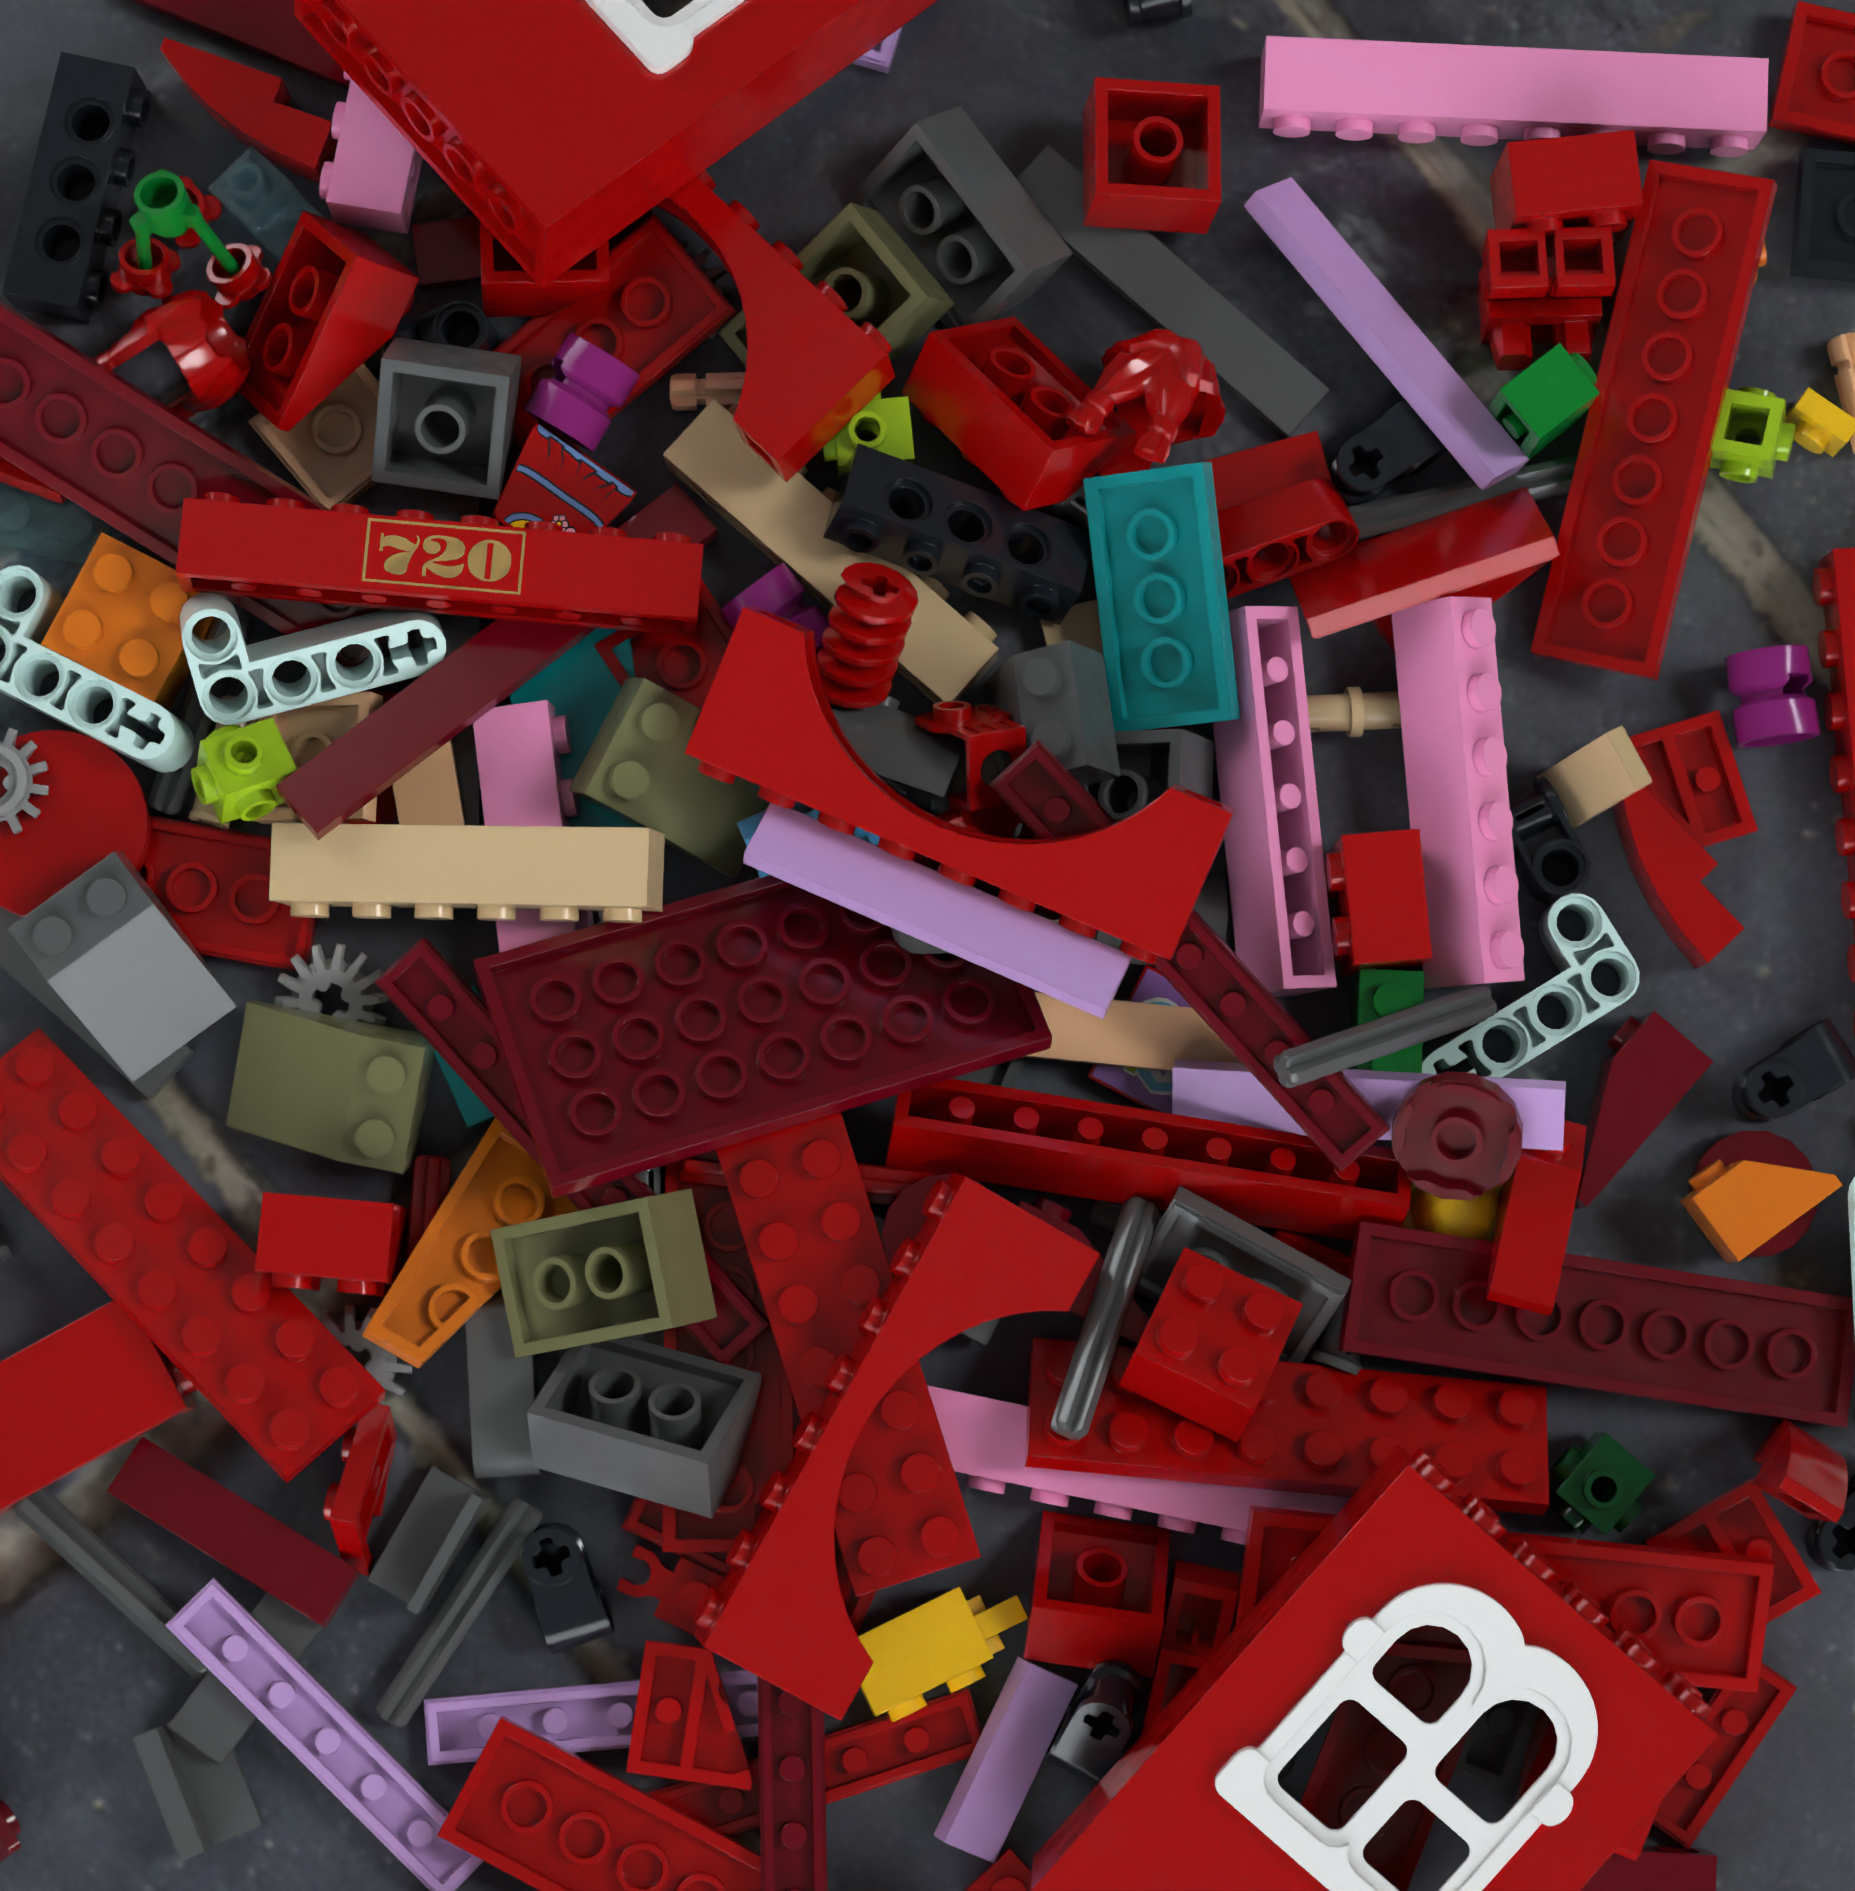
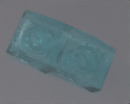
M253 146L247 149L207 188L221 202L222 206L278 262L281 260L303 210L325 218L298 192L293 183Z

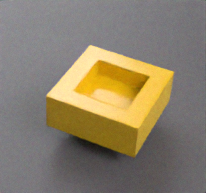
M1809 387L1794 402L1786 414L1785 423L1796 424L1794 440L1805 449L1816 454L1826 452L1834 457L1848 443L1855 432V418Z

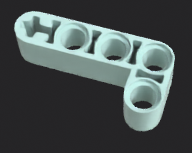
M15 565L1 570L0 645L5 644L6 652L3 660L0 662V692L83 735L103 743L107 747L152 770L166 773L183 767L191 758L194 750V735L189 726L161 705L42 646L41 642L64 602L60 591L29 567ZM36 589V598L31 607L24 612L17 613V604L20 597L25 592ZM59 671V681L56 688L51 693L40 696V686L43 679L48 674ZM113 698L111 714L106 720L94 724L93 714L97 705L105 699ZM139 723L159 734H165L163 741L160 744L148 742L136 734Z
M199 593L191 597L183 605L179 616L182 643L200 705L210 719L223 725L239 724L421 676L441 662L446 654V639L435 613L383 609L249 645L245 643L239 618L232 602L223 595ZM214 616L222 619L228 625L226 631L220 637L213 640L199 638L192 631L194 625L204 617ZM419 629L422 635L421 641L423 646L410 649L407 632ZM378 637H386L390 657L383 658ZM349 644L363 645L370 650L366 660L357 666L347 667L341 665L335 659L338 652ZM295 660L307 667L305 675L294 683H284L278 681L273 676L274 670L285 661ZM223 677L239 679L245 685L243 691L232 699L217 698L210 692V689L217 680Z
M1574 893L1563 896L1551 904L1542 913L1538 924V934L1542 944L1561 973L1498 1011L1494 1016L1487 1018L1485 1021L1422 1059V1073L1436 1074L1433 1066L1434 1063H1436L1439 1069L1447 1070L1467 1058L1469 1064L1474 1069L1466 1073L1477 1074V1071L1483 1077L1502 1078L1633 996L1639 985V969L1636 961L1601 906L1589 896ZM1561 910H1573L1583 917L1586 924V933L1583 940L1570 941L1559 933L1557 916ZM1597 963L1608 964L1618 972L1620 987L1614 996H1605L1593 987L1591 972ZM1552 996L1559 999L1564 1005L1566 1021L1561 1029H1550L1539 1021L1537 1005L1542 997ZM1498 1029L1510 1037L1513 1044V1053L1506 1063H1497L1490 1060L1484 1053L1482 1040L1488 1030ZM1460 1045L1464 1046L1465 1053L1458 1049Z

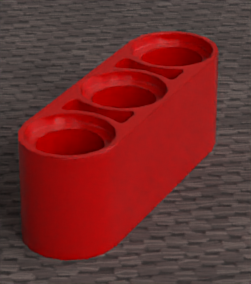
M1323 478L1309 479L1217 512L1227 599L1336 561L1347 555L1359 540V529L1335 484Z

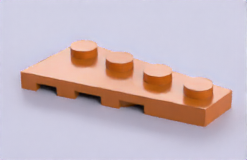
M496 1117L362 1335L417 1369L501 1289L490 1230L579 1211L566 1195L552 1198L543 1169Z

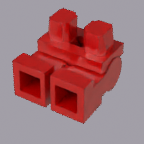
M1612 227L1562 228V230L1554 231L1547 251L1545 232L1532 233L1531 228L1487 229L1482 251L1483 266L1478 274V312L1481 344H1490L1496 369L1498 371L1522 370L1529 367L1532 361L1531 343H1553V347L1561 343L1569 355L1576 352L1589 362L1593 340L1603 316L1602 298L1603 296H1611L1616 286Z

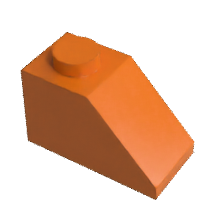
M1718 1159L1688 1180L1694 1191L1680 1200V1202L1725 1263H1733L1745 1258L1843 1185L1834 1174L1747 1160L1734 1162L1726 1167Z

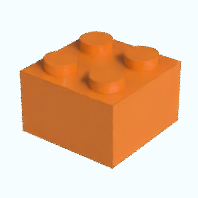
M101 532L41 645L170 711L191 672L182 643L179 616L183 605L191 597L199 593L182 591L175 569ZM214 616L200 619L194 625L193 633L199 638L206 640Z

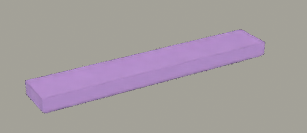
M1289 177L1255 191L1244 205L1248 213L1477 486L1484 490L1517 473L1529 458L1295 180Z
M773 803L769 804L744 852L743 863L1101 1019H1104L1130 964L1131 956L1118 949L1072 932L1032 912L1009 905L997 897L974 887L948 879L937 871L914 861L894 856L856 836L831 829L819 823L816 819L798 811L783 808Z
M1175 1059L1172 1067V1114L1308 1136L1243 1063ZM1356 1069L1342 1070L1344 1075L1391 1125L1390 1130L1378 1139L1392 1141L1394 1115L1404 1095L1423 1079L1438 1075ZM1483 1077L1497 1083L1515 1102L1523 1122L1522 1148L1563 1151L1566 1081Z
M214 1577L166 1623L165 1626L430 1891H455L482 1864V1859L437 1836L449 1812Z
M747 1670L720 1672L740 1738L758 1736L757 1676ZM640 1679L426 1698L423 1701L428 1766L477 1761L501 1715L572 1753L630 1748Z

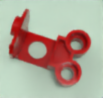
M964 701L937 702L932 705V712L922 713L914 718L915 725L932 733L952 734L966 741L967 792L949 795V810L939 814L938 818L972 831L1013 838L1015 828L1023 823L1022 830L1017 838L1039 839L991 786L984 783L981 776L982 763L993 751H1006L1012 763L1026 751L1025 726L1012 721L1011 713L995 706H989L988 704L971 706L970 703Z

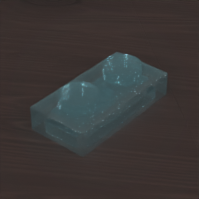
M0 482V548L85 564L101 532L112 537L114 527L66 498L64 504H60Z

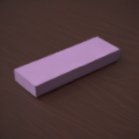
M1017 1657L934 1833L935 1837L946 1844L995 1863L1078 1684L1021 1657Z

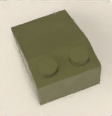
M850 202L797 255L804 266L800 271L802 275L814 286L821 280L826 282L846 303L848 309L844 314L858 327L864 322L870 323L885 337L892 347V350L888 353L890 361L910 348L955 304L877 210ZM742 309L719 334L746 366L748 345L746 319Z
M627 677L568 791L635 827L651 828L665 834V843L730 878L736 879L744 864V852L747 848L737 822L766 810L770 802L757 796L760 785L736 776L733 784L709 777L697 770L700 763L699 759L684 753L702 709L645 678Z
M248 1000L226 1126L339 1162L403 1174L413 1164V1160L417 1155L435 1049L421 1033Z
M691 1188L490 1230L515 1358L656 1332L717 1318Z

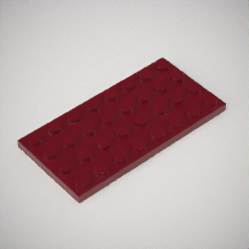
M917 852L913 860L934 871H937L940 862ZM772 875L663 905L662 912L642 911L641 923L604 922L473 960L474 972L553 1199L1050 1049L1053 1038L1032 988L951 953H910L901 948L894 940L891 927Z

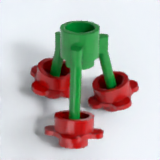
M160 169L140 180L134 191V201L139 212L129 219L136 238L126 242L119 249V269L110 275L111 287L116 292L128 293L132 291L137 295L150 296L154 299H162L172 293L173 284L170 279L172 273L181 266L180 256L175 251L168 249L161 241L150 238L152 233L165 238H175L177 245L183 249L195 248L202 239L213 254L206 268L207 280L216 287L218 293L215 296V301L222 304L224 309L233 308L239 301H247L269 286L272 281V273L262 265L261 260L264 253L257 245H245L242 243H232L224 246L208 225L210 221L219 219L222 214V204L216 196H205L189 177L177 176L165 169Z

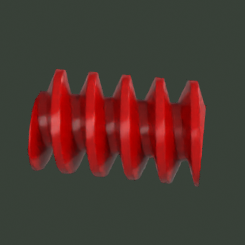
M870 562L854 563L845 567L841 573L845 584L839 585L835 591L836 606H833L829 612L828 621L830 627H827L822 635L821 640L824 648L819 650L816 658L829 703L845 708L864 709L879 705L887 699L891 691V680L898 669V658L904 649V638L912 624L911 616L917 608L918 595L911 582L898 571L882 564Z

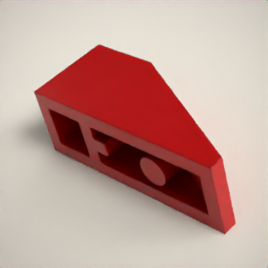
M1565 1120L1563 1151L1522 1148L1521 1157L1511 1177L1500 1186L1499 1209L1495 1225L1487 1300L1547 1316L1551 1315L1555 1304L1582 1173L1587 1126Z

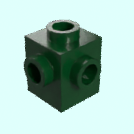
M1595 1432L1581 1449L1574 1443L1570 1445L1549 1470V1473L1555 1478L1549 1486V1494L1558 1501L1552 1511L1582 1536L1588 1528L1594 1533L1607 1535L1612 1528L1620 1533L1630 1525L1642 1510L1644 1503L1638 1497L1656 1475L1605 1432ZM1596 1478H1599L1602 1489L1599 1496L1594 1498L1591 1493V1485Z

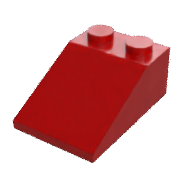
M303 210L272 277V281L244 338L250 363V372L238 392L277 429L289 432L394 335L401 318L411 308L414 290L419 278L367 234Z

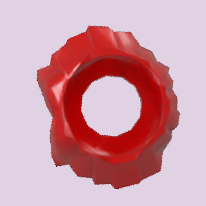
M193 289L162 298V306L147 309L134 321L131 330L125 336L113 342L110 348L103 350L93 358V360L112 371L158 340L163 341L191 389L190 392L167 405V407L188 420L195 416V413L219 408L240 390L250 372L246 341L234 332L225 319L224 306L212 299L207 292Z
M1153 329L1138 337L1117 341L1111 348L1106 349L1104 356H1101L1104 370L1094 389L1088 393L1080 405L1069 412L1066 418V424L1073 427L1075 431L1085 435H1096L1102 426L1104 418L1109 415L1116 405L1118 415L1137 432L1132 442L1097 472L1099 476L1148 470L1152 462L1162 464L1166 462L1170 454L1171 445L1215 436L1218 428L1224 422L1226 408L1220 395L1219 380L1215 366L1205 356L1197 340L1181 337L1170 329Z

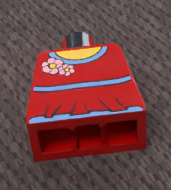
M538 421L526 440L492 516L503 525L509 527L524 528L525 523L530 521H547L562 526L565 532L589 534V529L606 527L633 500L637 490Z

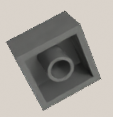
M395 337L381 358L371 481L498 500L511 472L522 356Z

